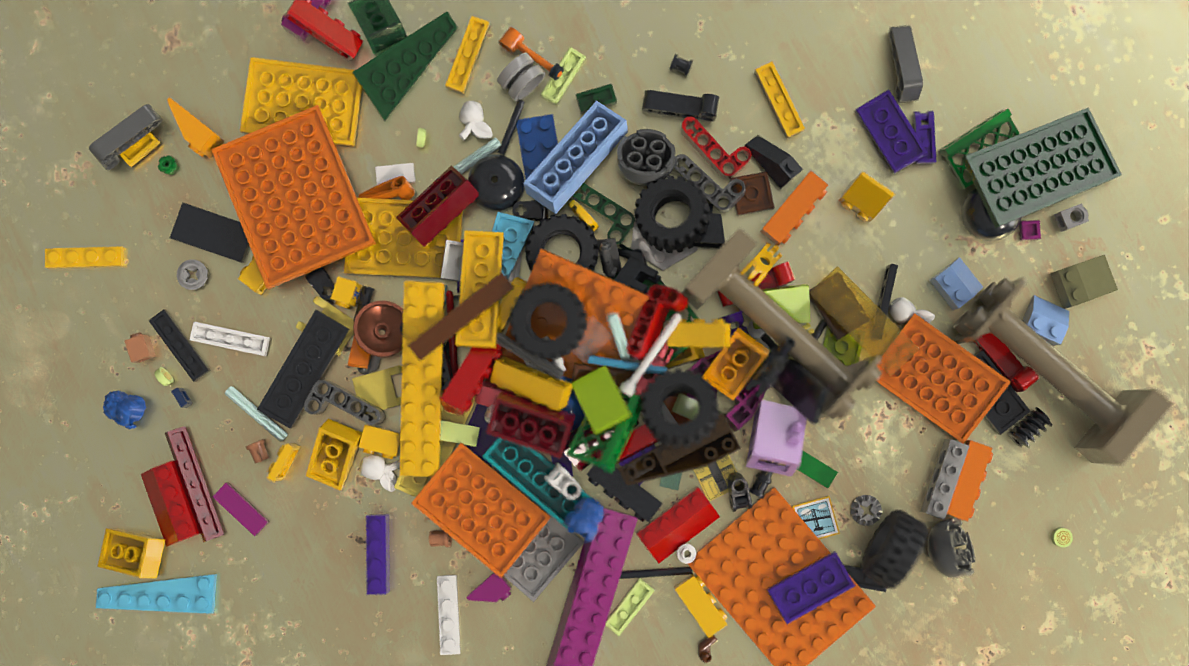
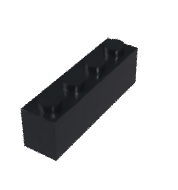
M593 465L587 473L589 482L596 487L599 484L605 488L603 492L610 498L614 496L620 500L618 504L624 509L628 510L631 508L635 511L634 516L641 522L644 520L649 522L663 504L637 483L627 486L619 469L614 467L612 473L604 471L603 468Z

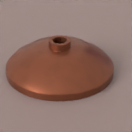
M375 301L364 306L358 312L353 326L354 337L358 345L366 353L376 357H390L401 352L403 335L400 333V325L403 322V308L389 301ZM379 330H384V331H385V334H384V335H380V334L378 333V331H379Z

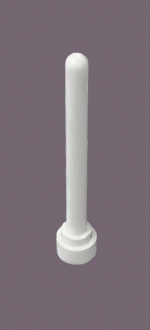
M675 314L631 379L623 382L619 389L630 397L635 394L637 382L681 320L680 314Z

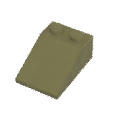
M1105 254L1050 273L1064 309L1118 290Z

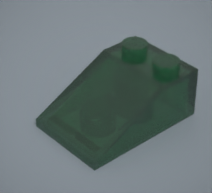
M352 0L348 2L373 54L407 37L403 25L389 0Z

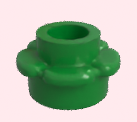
M167 155V157L162 156L159 159L158 169L161 172L170 174L176 170L177 163L174 157Z

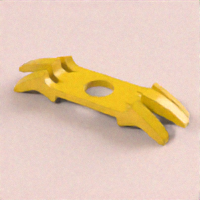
M767 242L756 257L740 272L744 275L753 267L754 270L749 275V280L759 272L761 275L753 284L755 287L782 257L781 252L776 257L773 256L779 249L777 244L768 252L767 249L771 244ZM760 258H764L768 265L763 264Z

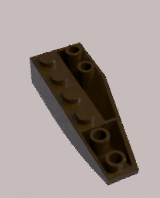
M719 413L715 428L710 430V435L707 438L703 437L701 439V443L697 445L692 443L690 444L691 447L687 448L684 445H680L679 448H673L671 444L668 446L661 444L620 466L618 469L628 486L707 467L741 449L724 414Z

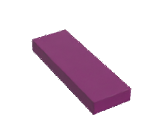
M228 482L213 496L253 536H256L269 522Z

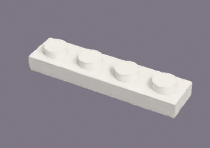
M193 322L189 339L262 356L267 355L270 342L269 337L199 322Z
M457 575L437 576L440 655L460 654Z

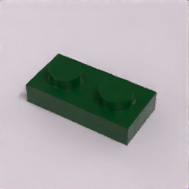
M612 83L575 94L581 113L587 112L596 101L604 106L617 103Z

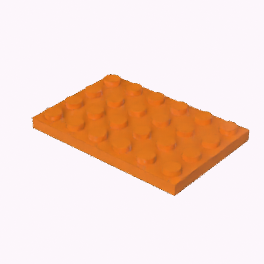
M915 313L881 356L882 360L876 366L883 372L876 382L963 444L1011 383V381Z
M462 443L459 444L411 503L500 578L504 576L551 518L549 514Z

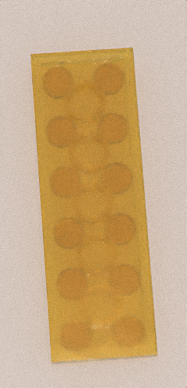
M838 266L809 292L870 356L879 355L882 358L878 364L890 377L920 350Z

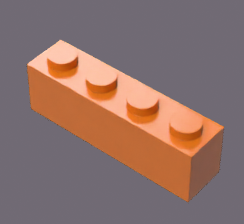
M810 171L760 232L777 245L781 242L785 244L792 236L789 232L793 228L797 230L802 224L803 220L801 218L805 213L809 215L816 207L813 203L817 199L821 201L826 195L827 191L825 189L828 184Z
M966 440L964 443L969 445V449L947 511V515L964 521H968L969 518L971 519L975 509L973 505L980 496L981 490L979 487L986 478L987 471L985 469L987 463L989 464L993 457L991 447L972 440Z

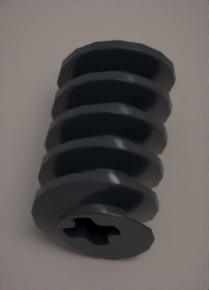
M1038 407L1035 408L1036 411L1032 410L1030 412V416H1025V421L1019 422V427L1015 426L1013 428L1014 432H1008L1011 440L1021 448L1023 445L1029 448V440L1035 443L1036 440L1033 436L1041 437L1039 430L1046 432L1045 425L1053 426L1049 417Z

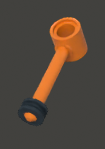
M509 27L498 43L511 54H514L516 50L528 53L536 63L549 71L550 77L557 80L562 75L564 67L558 63L555 65L551 64L522 43L525 39L524 36L513 27Z

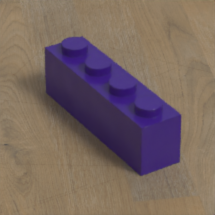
M389 514L366 515L367 595L387 594L390 592Z

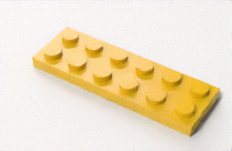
M465 230L459 305L501 273L504 232ZM499 301L456 334V346L496 348Z

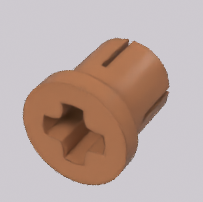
M264 439L246 446L254 463L269 458L263 444L265 443Z
M444 530L430 531L429 543L431 547L445 546L448 548L452 545V537Z

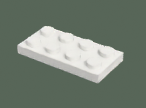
M446 240L440 279L461 282L463 242ZM522 252L508 278L510 283L516 277H519Z

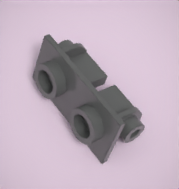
M616 239L597 240V246L603 273L612 279L615 277L616 272L622 270Z

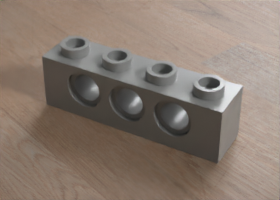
M952 439L944 440L920 512L945 520L969 445Z

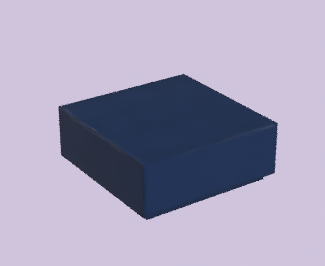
M175 388L171 391L181 408H187L192 405V401L184 388Z

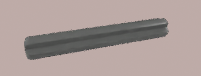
M502 333L497 334V344L557 380L562 378L564 370L543 358L527 354L514 340Z

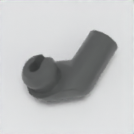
M371 355L368 369L357 368L358 371L362 374H369L377 370L381 357Z

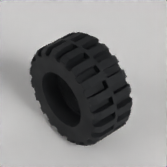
M670 175L664 180L662 177L657 179V182L654 184L652 182L647 185L648 189L646 191L643 189L640 192L641 199L638 198L635 205L637 208L634 210L635 221L643 238L646 239L650 246H655L656 250L662 251L665 249L666 253H673V250H677L680 253L683 252V248H693V243H699L702 240L701 235H706L708 231L707 225L710 224L711 220L709 215L710 208L699 185L695 186L694 181L690 179L686 181L683 176H678L675 179L673 175ZM679 201L690 207L688 218L679 226L665 228L658 225L655 221L658 210L669 202Z
M561 214V216L551 215L546 220L544 218L537 226L535 225L532 228V232L528 235L527 244L525 245L526 261L531 272L540 250L545 248L550 238L560 234L571 236L577 241L580 247V256L576 264L592 271L595 270L598 261V242L594 232L587 226V223L578 220V217L573 215L569 217L567 214Z
M551 283L536 284L530 289H525L522 295L514 301L516 304L514 307H511L510 311L512 313V317L509 319V325L512 326L510 331L516 339V344L521 346L527 354L537 358L556 359L570 354L573 349L575 350L579 346V342L583 340L585 329L587 330V312L584 310L585 306L582 301L568 288ZM547 302L559 305L567 317V325L564 332L552 340L538 337L531 327L533 311L539 305Z
M681 368L675 369L673 373L667 370L664 372V376L660 377L657 375L654 378L655 382L653 384L649 383L646 387L647 392L643 393L641 410L644 422L653 437L661 440L664 445L668 446L671 444L673 448H679L680 445H684L685 448L691 447L690 444L692 443L697 445L701 443L703 437L707 438L710 435V430L716 426L719 412L715 391L712 389L709 381L704 380L703 376L699 373L695 375L689 369L686 372H682ZM675 393L691 394L699 404V410L695 418L681 425L667 422L661 410L664 401Z
M902 510L892 511L881 522L865 550L861 563L862 573L887 589L899 586L912 571L919 555L923 551L928 535L926 525Z

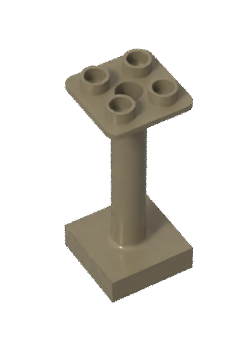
M739 228L691 280L682 294L698 310L714 291H720L777 344L780 345L787 337L793 338L796 345L789 354L828 388L820 418L831 417L834 419L838 417L841 419L856 403L850 396L855 389L859 391L863 387L867 390L882 375L883 372L876 367L882 358L879 355L864 358L859 363L845 366L758 286L755 287L753 285L754 282L749 280L745 274L742 275L740 273L739 264L753 250L757 243Z
M1005 277L998 284L992 282L978 297L984 305L977 308L973 313L968 310L953 326L959 332L954 342L961 344L975 341L981 335L991 332L1095 422L1074 448L1091 463L1123 465L1174 404L1155 388L1123 390L1114 400L1010 310L1012 299L1026 284V279L1022 277L1010 281Z

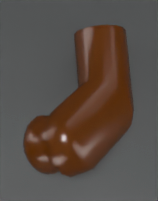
M714 635L709 638L706 637L698 645V656L704 663H709L712 659L710 647L718 641Z

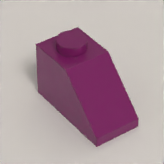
M492 573L466 598L470 601L497 602L500 599L504 601L511 595L510 590L512 586L504 577L500 578L497 574Z

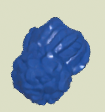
M121 391L109 392L105 395L103 413L118 425L124 426L127 429H134L137 426L133 422L140 421L146 409V402L137 395H128Z
M581 498L576 503L574 510L565 517L564 524L568 525L567 531L569 533H578L586 538L585 542L593 540L598 532V524L603 519L604 508L594 498Z

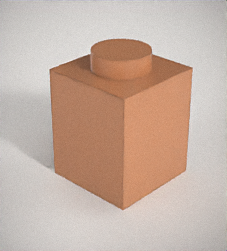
M139 332L130 335V339L124 340L132 363H140L156 357L149 335Z

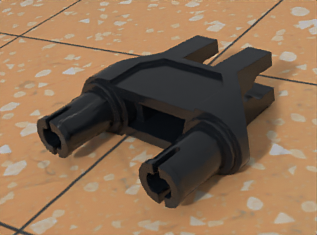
M620 244V248H618L619 256L628 261L615 278V281L647 294L649 291L647 290L648 286L644 285L643 281L646 279L658 284L661 280V276L658 275L659 272L647 266L641 249L633 250L624 244Z
M787 337L779 346L772 348L768 356L752 375V379L745 389L749 391L752 387L760 385L755 396L760 397L767 389L773 386L778 374L784 368V363L788 359V353L796 345L793 338Z

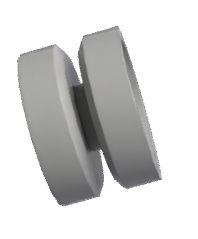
M523 53L511 61L497 78V83L503 89H509V96L516 102L518 99L522 100L531 93L543 80L546 73L539 65L533 66L534 60L528 53Z

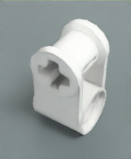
M559 463L556 464V468L549 475L544 477L567 498L574 499L579 496L581 491L580 484ZM569 484H574L578 488L577 492L573 495L568 494L566 491V487Z

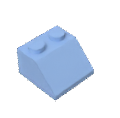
M960 257L929 280L952 310L962 307L983 288Z
M1034 295L1023 321L1050 345H1061L1069 327V311Z

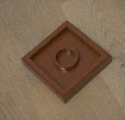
M766 171L729 179L730 181L734 179L742 180L746 188L744 196L735 204L737 216L775 208ZM736 184L732 187L733 193H740L742 191L741 185Z

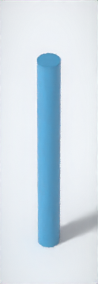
M589 355L588 363L629 370H637L641 364ZM649 365L645 372L665 375L664 372L667 371V367Z

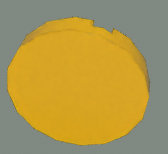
M572 200L568 204L569 208H573L572 212L580 221L587 223V226H592L590 229L593 232L599 228L595 220L579 203Z

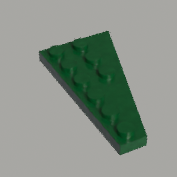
M448 11L352 72L383 121L388 118L393 109L458 28Z

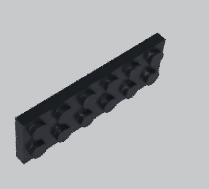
M315 310L257 410L291 429L302 412L311 389L317 381L321 380L350 329L322 312Z

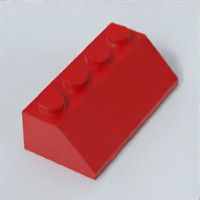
M311 0L293 1L284 15L286 19L348 61L355 58L363 43L359 33L352 29L351 31L347 30L343 22L337 18L333 20L327 16L329 13L321 7L317 9L311 5Z
M496 343V348L472 347L440 398L445 411L463 416L465 411L468 412L473 404V397L481 392L482 382L485 378L488 379L493 371V364L503 354L499 344Z
M169 461L142 473L141 477L166 547L199 535L200 531L175 461Z
M696 486L639 529L636 535L655 560L661 563L678 550L681 545L686 544L720 518V516L700 488Z

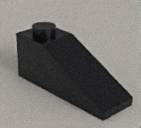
M759 135L744 145L781 189L803 170L790 154Z

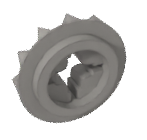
M187 260L179 266L177 280L182 287L188 290H197L204 286L208 279V270L198 260ZM188 270L193 272L197 270V273L195 275L197 276L198 280L194 278L189 279L191 275L189 274Z
M861 495L853 501L851 515L858 524L869 526L874 525V523L880 520L882 514L881 504L875 497ZM860 505L865 507L871 505L870 511L873 515L865 514L864 516V510Z

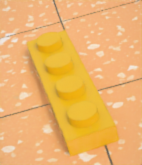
M471 16L447 79L446 88L464 94L490 25L488 21Z
M773 61L755 69L758 80L786 137L789 138L804 131L805 127Z
M124 247L45 249V268L124 266Z

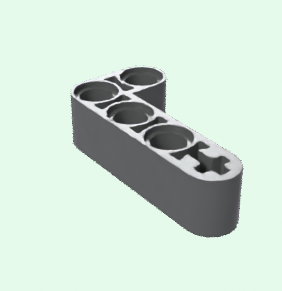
M911 26L890 27L889 40L898 77L896 87L897 101H917L923 88V78Z
M146 104L89 146V150L106 170H110L120 162L118 155L159 126L162 118L150 104Z
M679 154L675 157L674 168L686 181L688 179L691 180V176L694 173L701 174L700 180L694 181L695 186L699 185L706 199L718 211L728 212L744 196L746 188L742 180L734 179L722 189L688 156ZM680 161L685 162L686 166L689 168L688 172L683 166L679 167ZM736 184L741 185L742 191L740 193H733L732 187ZM709 185L715 187V191L712 194L705 193V188ZM722 198L729 200V204L726 207L718 205Z
M327 380L317 381L304 403V409L309 414H322L328 404L331 403L370 425H379L385 419V413L382 409ZM323 384H326L328 386V390L325 394L321 392V387ZM340 393H343L345 398L342 403H339L337 399ZM314 401H317L319 404V407L316 411L312 409V403ZM356 402H359L361 404V410L359 412H356L354 410V404ZM366 412L375 413L377 419H373V416L366 414Z

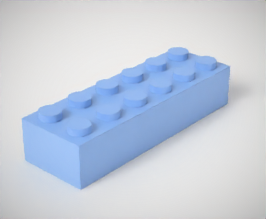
M596 101L524 181L526 194L556 214L628 133L626 119Z

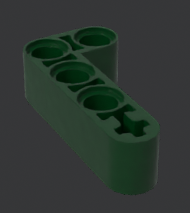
M583 183L580 186L583 194L578 192L573 194L571 198L613 224L607 234V239H611L612 233H619L621 239L616 242L618 247L624 242L633 228L635 222L634 215ZM591 197H597L599 203L591 205L588 200ZM607 207H613L615 213L607 215L604 210ZM629 217L631 219L630 225H623L621 219Z

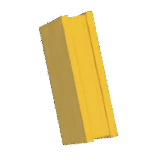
M519 277L511 281L514 289L503 297L499 305L498 333H502L506 329L509 319L512 317V313H510L511 307L515 306L516 303L514 301L522 295L527 281Z

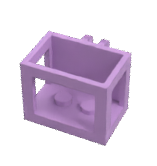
M761 400L754 414L746 467L792 477L800 465L807 419L793 406ZM759 459H764V460L773 461V462H777V463H782V464H786V465H785V466H781V465H776V464L767 463V462L758 461V460H759Z

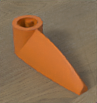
M399 176L364 191L358 195V198H400L401 200H410L415 195V189L404 176Z

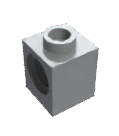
M1082 204L1054 214L1061 232L1089 221L1088 211ZM1071 213L1076 216V221L1070 218Z

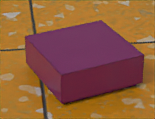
M1040 220L1020 221V241L1041 239Z

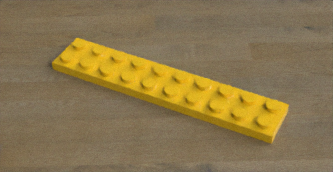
M404 281L400 475L433 477L440 469V398L442 397L443 344L422 361H419L408 347V344L444 317L445 283Z

